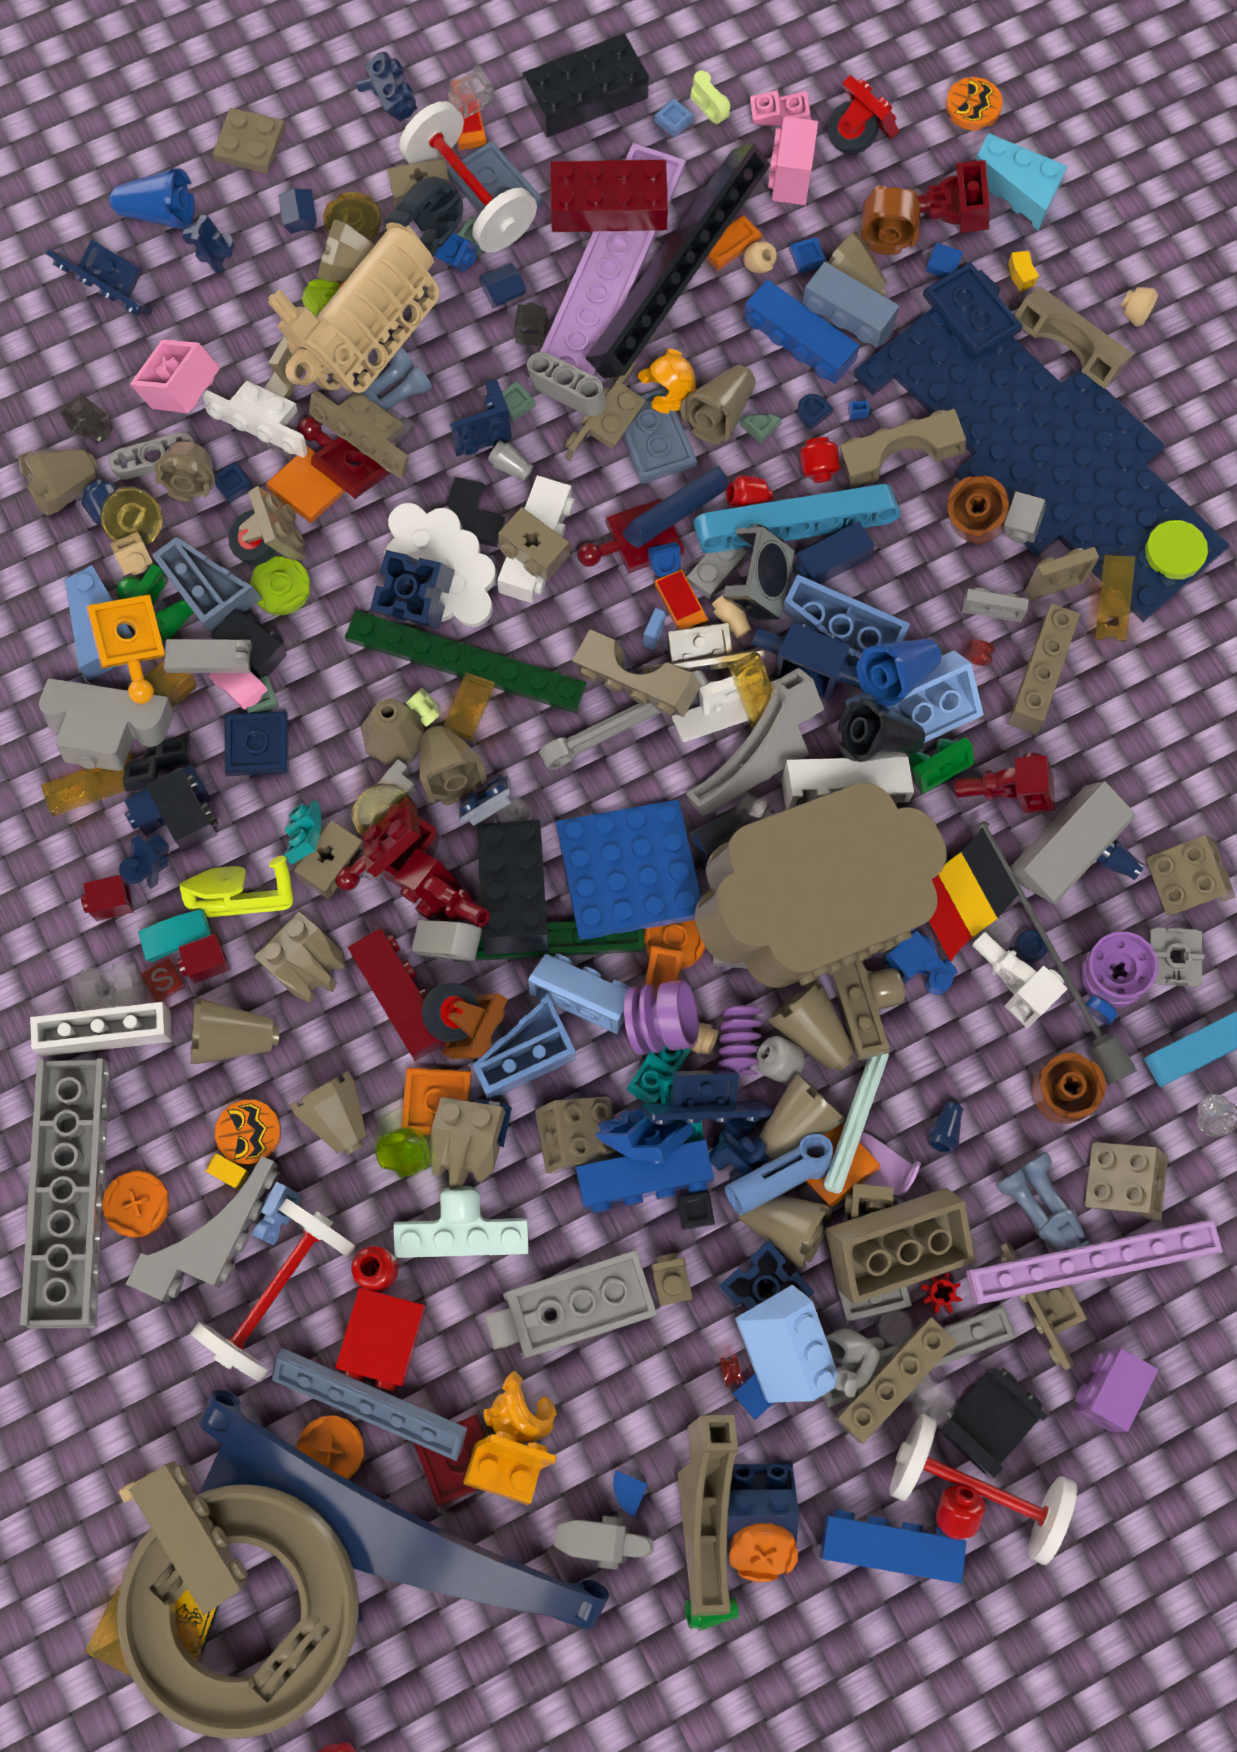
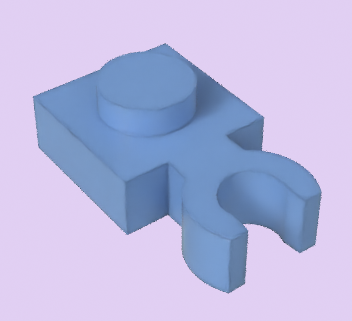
M276 1182L272 1191L268 1193L265 1199V1204L261 1210V1213L265 1214V1216L256 1225L253 1236L274 1245L279 1237L281 1225H288L291 1219L281 1212L279 1208L286 1198L298 1205L302 1195Z

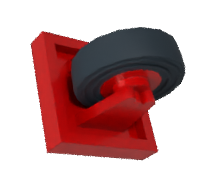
M849 75L842 84L850 101L844 102L834 109L829 117L827 130L829 139L836 149L845 154L854 155L864 152L873 144L877 138L878 129L891 140L899 132V129L895 123L897 117L891 111L893 109L892 106L882 96L877 99L871 93L873 89L865 80L860 78L857 81L853 76Z

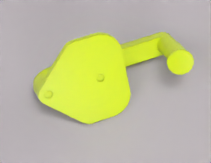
M283 855L278 856L269 863V867L274 869L278 890L241 893L246 879L245 868L240 866L218 867L204 871L181 882L179 886L182 901L190 911L204 910L206 917L286 910L293 903L290 873L286 863L287 858ZM196 896L203 898V900H197Z

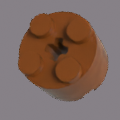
M885 186L874 187L871 194L865 199L862 207L861 237L870 245L869 249L882 255H896L902 253L903 248L910 245L911 249L916 245L920 229V203L917 199V193L911 189L887 188Z
M970 476L959 481L951 490L948 499L947 510L951 527L960 538L975 544H984L999 536L1004 530V524L1009 512V500L1002 484L990 476ZM984 506V512L974 513L973 507L981 508Z
M1074 1052L1063 1053L1052 1058L1037 1072L1032 1084L1033 1100L1039 1111L1047 1120L1061 1124L1076 1123L1092 1114L1100 1106L1106 1092V1080L1098 1064ZM1064 1085L1067 1087L1072 1086L1074 1091L1072 1093L1066 1091Z

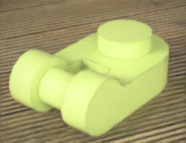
M698 71L694 75V86L690 94L691 99L713 123L719 124L729 117L730 103L726 96L720 94L710 83L711 76L709 73Z
M423 688L418 690L406 702L411 710L415 709L422 717L420 721L425 726L432 723L442 712L439 705Z

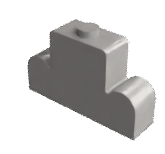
M48 678L39 700V707L48 727L52 731L59 732L55 743L64 762L78 764L88 769L97 767L116 771L122 770L133 740L137 739L141 745L147 747L159 745L166 738L174 716L169 699L165 696L153 695L149 702L137 704L130 699L126 690Z

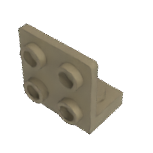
M1207 835L1147 858L1153 880L1165 913L1168 916L1178 914L1215 899L1225 902L1236 898L1216 841Z
M609 1097L555 1100L535 1109L546 1174L558 1173L573 1166L587 1165L621 1157L620 1152L600 1141L595 1134L600 1131L599 1123L614 1119Z
M1093 1143L1085 1206L1091 1209L1139 1213L1148 1220L1161 1221L1168 1155L1157 1147Z

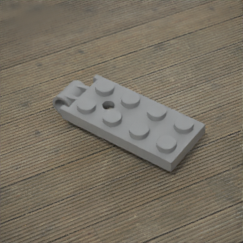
M637 1250L505 1292L503 1296L505 1301L507 1300L509 1309L484 1316L494 1350L519 1342L522 1350V1359H526L655 1317L657 1313ZM548 1308H554L557 1311V1317L553 1321H548L544 1317V1312Z

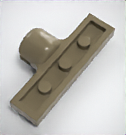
M853 962L830 976L856 1058L861 1060L888 1054L890 1047L879 1011L902 1004L905 998L903 980L895 968L891 967L871 972L864 968L862 962L857 964Z

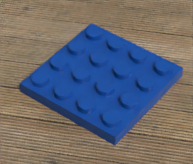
M679 799L556 821L579 940L695 920V910L701 895Z

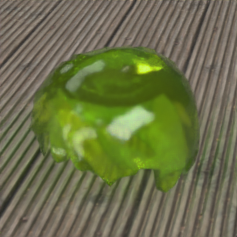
M400 1127L383 1134L376 1144L375 1155L379 1166L386 1170L395 1171L398 1177L415 1176L429 1168L431 1162L430 1148L423 1134L414 1128Z

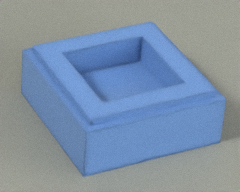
M674 98L654 115V122L674 138L694 121V114Z
M655 608L643 635L644 647L651 650L655 649L665 626L666 614L664 611Z

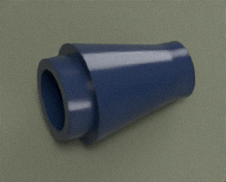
M1114 840L1096 860L1099 862L1100 867L1128 876L1133 880L1140 875L1144 868V864L1138 861L1118 840Z
M945 1102L943 1110L927 1134L929 1138L928 1145L931 1148L943 1153H953L954 1148L959 1146L961 1119L964 1110L961 1105L954 1102Z

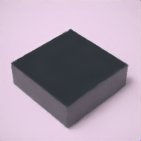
M709 1191L677 1196L682 1230L715 1225Z

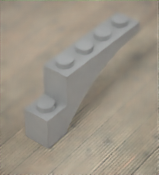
M800 668L772 683L774 690L760 720L742 746L717 772L702 784L686 793L690 804L702 817L716 811L720 806L733 798L742 796L747 790L757 784L771 779L773 775L785 769L787 760H800L809 755L798 724L809 721L814 715L823 711L824 707L813 679Z
M261 1156L249 1179L218 1215L202 1228L176 1244L150 1255L141 1253L126 1285L169 1303L171 1298L178 1296L183 1287L184 1280L181 1277L184 1272L218 1288L221 1287L223 1282L227 1283L235 1269V1264H232L237 1252L244 1250L250 1238V1233H247L252 1220L257 1221L262 1214L261 1210L265 1204L262 1202L267 1189L270 1191L273 1189L279 1178L278 1165L274 1161Z

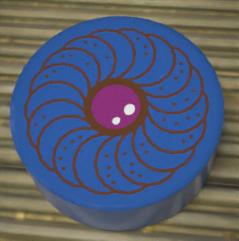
M1091 996L1085 1003L1091 1015L1107 1025H1111L1118 1016L1116 1009L1098 996Z

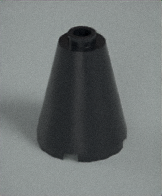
M862 698L858 702L853 701L848 704L838 724V732L842 733V743L838 742L839 748L846 758L855 762L916 754L922 749L925 742V732L920 724L867 698Z

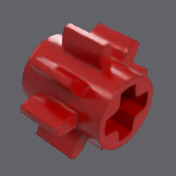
M945 1273L941 1280H938L937 1276L929 1278L930 1285L920 1286V1289L926 1292V1298L921 1301V1304L929 1303L932 1305V1314L934 1315L939 1312L940 1307H944L948 1314L952 1313L953 1308L950 1303L962 1301L961 1297L956 1296V1289L961 1284H952L948 1281L950 1278L949 1273ZM938 1288H945L948 1294L944 1296V1300L942 1298H935L934 1293L938 1291Z

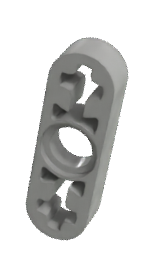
M179 432L124 447L111 454L109 465L114 475L123 480L155 472L157 461L149 462L145 460L148 452L157 450L161 452L162 456L166 452L165 448H169L174 443L183 441L194 443V440L189 434ZM135 456H139V459L142 464L138 465V461ZM127 460L126 468H121V461Z

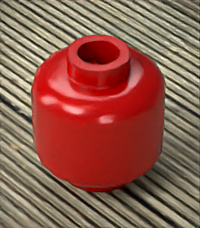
M828 437L809 439L806 441V445L801 448L802 473L807 478H814V483L829 482L832 480L831 475L839 472L838 447L836 443L829 441Z
M740 475L733 482H730L727 487L726 502L731 508L772 502L773 499L772 490L768 488L766 480L761 477Z
M368 1246L361 1249L355 1255L351 1272L359 1286L370 1291L381 1292L390 1288L395 1283L399 1275V1264L392 1252L379 1246Z
M955 1485L943 1491L935 1518L938 1526L948 1537L956 1540L967 1539L978 1533L986 1506L982 1497L971 1487Z

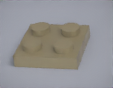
M230 108L212 154L214 161L269 174L286 128L284 120Z
M1095 547L1086 550L1077 548L1070 551L1065 557L1056 560L1054 557H1050L1041 561L1037 565L1025 590L1029 602L1084 584L1099 559Z

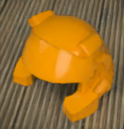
M668 348L665 355L656 359L649 368L640 371L637 376L644 384L656 382L669 390L665 397L656 396L651 402L652 409L668 414L669 411H680L682 401L687 395L696 390L695 373L690 362L682 357L680 351Z
M514 1370L508 1375L502 1389L506 1392L496 1397L490 1409H484L483 1417L486 1424L492 1427L495 1434L497 1431L514 1435L516 1437L515 1442L533 1443L547 1437L554 1427V1417L557 1415L552 1400L543 1396L538 1400V1411L533 1416L525 1403L521 1390L523 1379Z

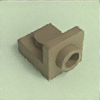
M854 1184L853 1194H846L845 1214H850L852 1220L858 1218L859 1207H865L866 1211L873 1213L893 1206L894 1188Z
M676 1253L657 1257V1263L651 1266L660 1307L693 1299L685 1266V1257L677 1259Z

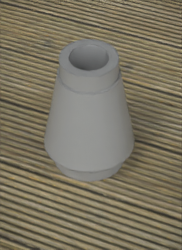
M501 440L496 444L488 457V461L493 464V468L518 479L520 478L523 481L529 477L534 468L509 442L504 443Z

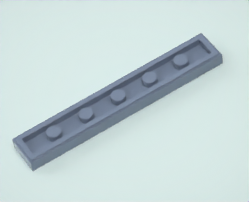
M284 1348L277 1354L272 1381L455 1461L460 1456L468 1428Z

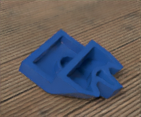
M640 1109L622 1112L620 1114L622 1119L605 1120L599 1123L600 1131L595 1133L600 1141L634 1161H648L649 1164H658L666 1161L673 1151L681 1147L682 1143L693 1134L691 1123L683 1121H670L669 1124L665 1125L652 1123Z

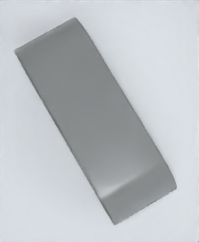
M537 352L529 357L527 368L531 383L537 391L587 416H597L605 410L606 398L603 384L597 377L545 352Z
M418 920L411 952L432 958L475 961L482 929L458 922Z

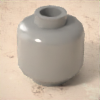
M774 1036L768 1038L762 1043L756 1055V1059L759 1060V1063L756 1064L758 1070L764 1076L780 1083L791 1082L794 1079L793 1077L797 1073L800 1075L804 1068V1053L797 1044L783 1037Z

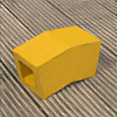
M1012 252L1008 265L1011 279L1019 292L1036 286L1039 274L1032 265L1030 252Z
M214 1153L204 1170L206 1173L238 1191L250 1173L217 1153Z

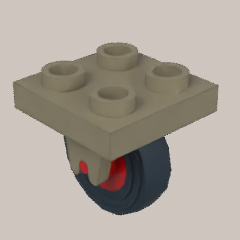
M259 486L248 491L254 510L244 512L236 518L228 536L229 547L234 556L246 564L252 565L266 563L275 556L277 551L291 560L301 561L307 558L303 548L305 541L302 534L297 530L294 521L296 520V514L293 508L288 503L285 504L277 499L273 493L269 494Z

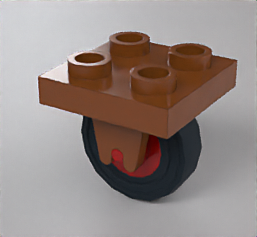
M457 983L441 984L432 989L424 999L422 1020L427 1031L433 1037L446 1042L441 1052L444 1056L451 1060L482 1058L491 1046V1036L495 1027L502 1021L505 1015L504 1007L508 999L499 993L475 996L466 986Z

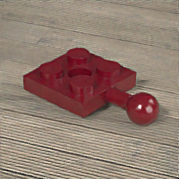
M305 417L299 422L298 432L304 436L305 440H315L324 447L312 456L311 465L354 499L391 474V472L385 470L383 466L363 454L345 439L338 437L336 440L330 438L321 431V424L315 418ZM348 462H358L360 465L353 466Z
M658 499L606 517L605 523L613 541L599 546L594 543H585L579 548L577 557L582 565L593 567L600 562L601 557L619 552L629 574L650 566L648 558L649 548L677 542L680 546V555H683L684 547L674 525L639 548L632 546L622 535L632 520L662 501V499Z
M406 797L399 804L396 803L391 806L385 817L377 825L373 824L367 829L363 836L364 854L352 866H344L335 879L338 888L344 891L355 889L360 882V875L365 870L376 878L421 836L416 804Z

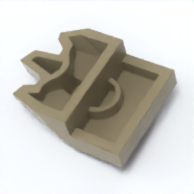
M300 912L254 956L295 997L309 1003L315 997L313 992L315 987H321L333 992L337 982L330 972L333 969L345 967L343 952Z
M441 1097L431 1131L432 1175H441L445 1169H449V1184L451 1189L463 1186L469 1172L473 1173L476 1181L480 1183L493 1172L500 1150L497 1140L505 1116L503 1107Z

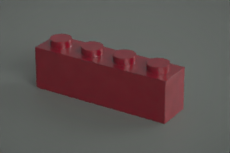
M379 928L347 947L414 1062L446 1044L445 1041L433 1037L423 1023L422 1006L428 993L424 987L417 989L412 980L417 976L408 960L402 963L396 952L401 949L392 934L385 936L382 929Z

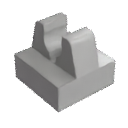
M398 759L378 782V785L394 786L402 790L409 798L416 791L413 788L415 786L414 783L409 780L408 767Z

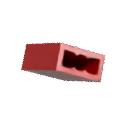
M359 1288L335 1368L343 1370L344 1375L362 1382L363 1376L376 1379L375 1387L394 1392L396 1385L404 1387L427 1307L419 1303Z

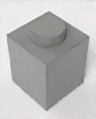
M1015 492L1004 524L1005 535H1008L1010 540L1017 543H1026V541L1034 543L1046 509L1045 499Z

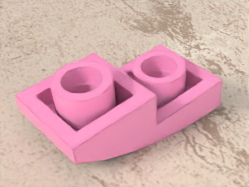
M778 90L750 96L754 124L782 126L784 117L811 120L807 91L779 97Z
M252 672L211 673L209 675L212 682L226 692L230 699L242 709L257 704L261 700L262 695L268 691L266 686Z

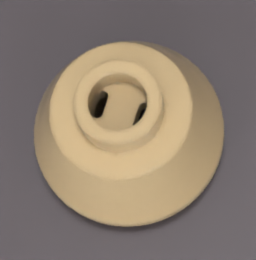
M1137 287L1135 292L1128 291L1121 307L1126 309L1124 315L1134 326H1142L1147 320L1159 296L1156 289Z

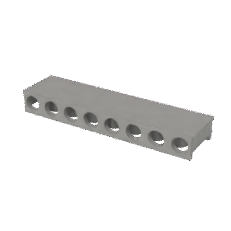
M37 1059L20 1325L26 1326L28 1329L97 1327L103 1216L102 1200L104 1197L111 1063L104 1059L45 1061L44 1059Z

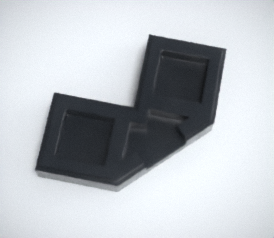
M455 477L447 501L448 509L457 515L462 525V530L472 532L480 544L497 548L499 543L498 533L504 527L505 517L478 510L484 491V483Z
M182 737L165 740L159 745L149 747V753L141 759L133 758L126 763L123 776L125 791L146 789L147 784L158 779L159 768L189 764L191 753L189 738Z

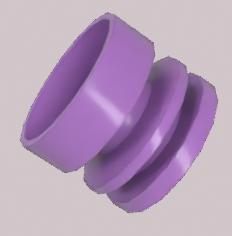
M1113 932L1102 937L1084 958L1080 970L1081 983L1089 997L1098 996L1114 1008H1124L1135 1003L1155 982L1158 973L1157 956L1152 946L1141 936L1130 932ZM1114 968H1118L1120 970L1119 977L1117 979L1112 977V970H1114Z
M686 980L661 983L658 990L654 985H645L643 988L630 987L626 991L624 999L625 1028L631 1047L637 1055L649 1054L651 1051L653 1053L662 1052L665 1045L669 1050L688 1049L696 1046L699 1035L698 1011L694 994Z

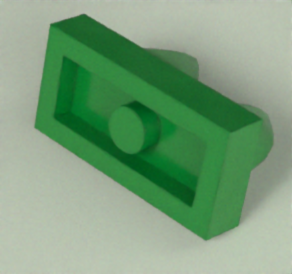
M966 737L959 741L939 738L936 744L937 754L934 756L921 751L908 755L910 769L915 776L916 787L922 794L974 764L973 744Z

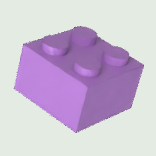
M1122 1348L1104 1351L1103 1355L1099 1353L1090 1367L1093 1375L1088 1385L1084 1383L1075 1397V1401L1078 1403L1075 1412L1109 1432H1128L1159 1369Z

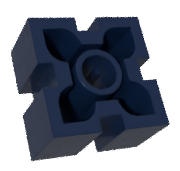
M386 550L380 574L385 576L386 579L383 587L376 586L370 610L386 617L402 621L409 620L418 625L439 629L445 605L439 603L441 593L449 594L455 570L440 562L423 558L417 560L407 554Z
M770 1241L765 1243L746 1261L751 1269L745 1274L740 1268L736 1269L716 1288L733 1309L741 1304L746 1311L767 1300L766 1296L761 1298L758 1295L759 1287L757 1284L760 1282L763 1286L766 1283L771 1285L772 1289L769 1292L771 1296L776 1295L791 1285H794L808 1298L814 1293L797 1272L789 1277L781 1266L787 1260Z

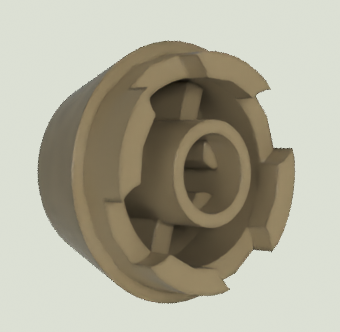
M185 441L174 443L156 462V484L161 483L162 486L169 490L167 495L176 500L192 502L193 497H200L202 495L206 498L209 491L214 487L215 476L212 458L208 451L200 445Z

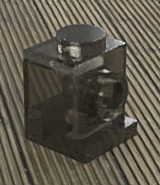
M532 302L525 305L518 304L515 319L516 344L543 347L549 323L547 307H540ZM524 329L537 330L538 335L524 333Z
M82 393L60 413L68 429L74 430L84 440L86 438L91 439L95 444L105 441L114 429L108 415Z

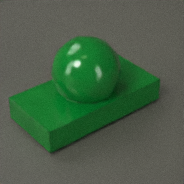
M151 564L142 580L135 576L124 577L118 583L117 596L121 600L150 595L152 605H154L168 580L162 568Z

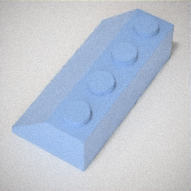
M954 650L941 656L939 666L901 702L887 707L920 724L925 732V742L984 715L972 664ZM862 692L845 701L848 706L851 702H858L862 698L874 701L876 699L870 693L866 695Z

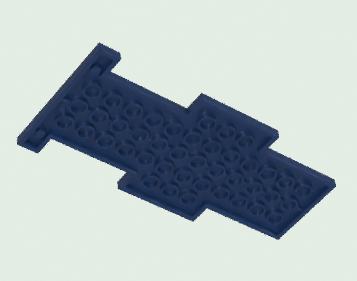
M980 269V274L999 295L1001 288ZM932 308L854 371L853 376L873 396L895 379L930 414L939 410L949 411L955 409L966 438L965 448L973 457L958 468L954 476L959 481L970 476H990L996 479L1007 492L1009 509L1015 492L1045 499L1046 509L1034 543L1026 541L1023 544L1036 557L1040 556L1057 540L1070 551L1077 548L1086 550L1095 547L1099 559L1091 572L1143 623L1230 547V544L1147 465L1164 450L1166 445L1107 389L1102 388L1088 375L1081 372L1082 367L1061 383L1014 337L973 360ZM1169 520H1182L1193 524L1202 532L1207 541L1208 554L1205 563L1195 575L1185 579H1169L1164 577L1165 574H1162L1160 571L1157 573L1151 568L1146 559L1145 545L1151 532L1159 524Z

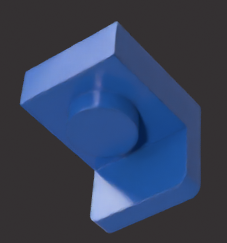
M452 233L443 246L438 248L435 257L465 273L467 268L474 264L478 247L468 239Z

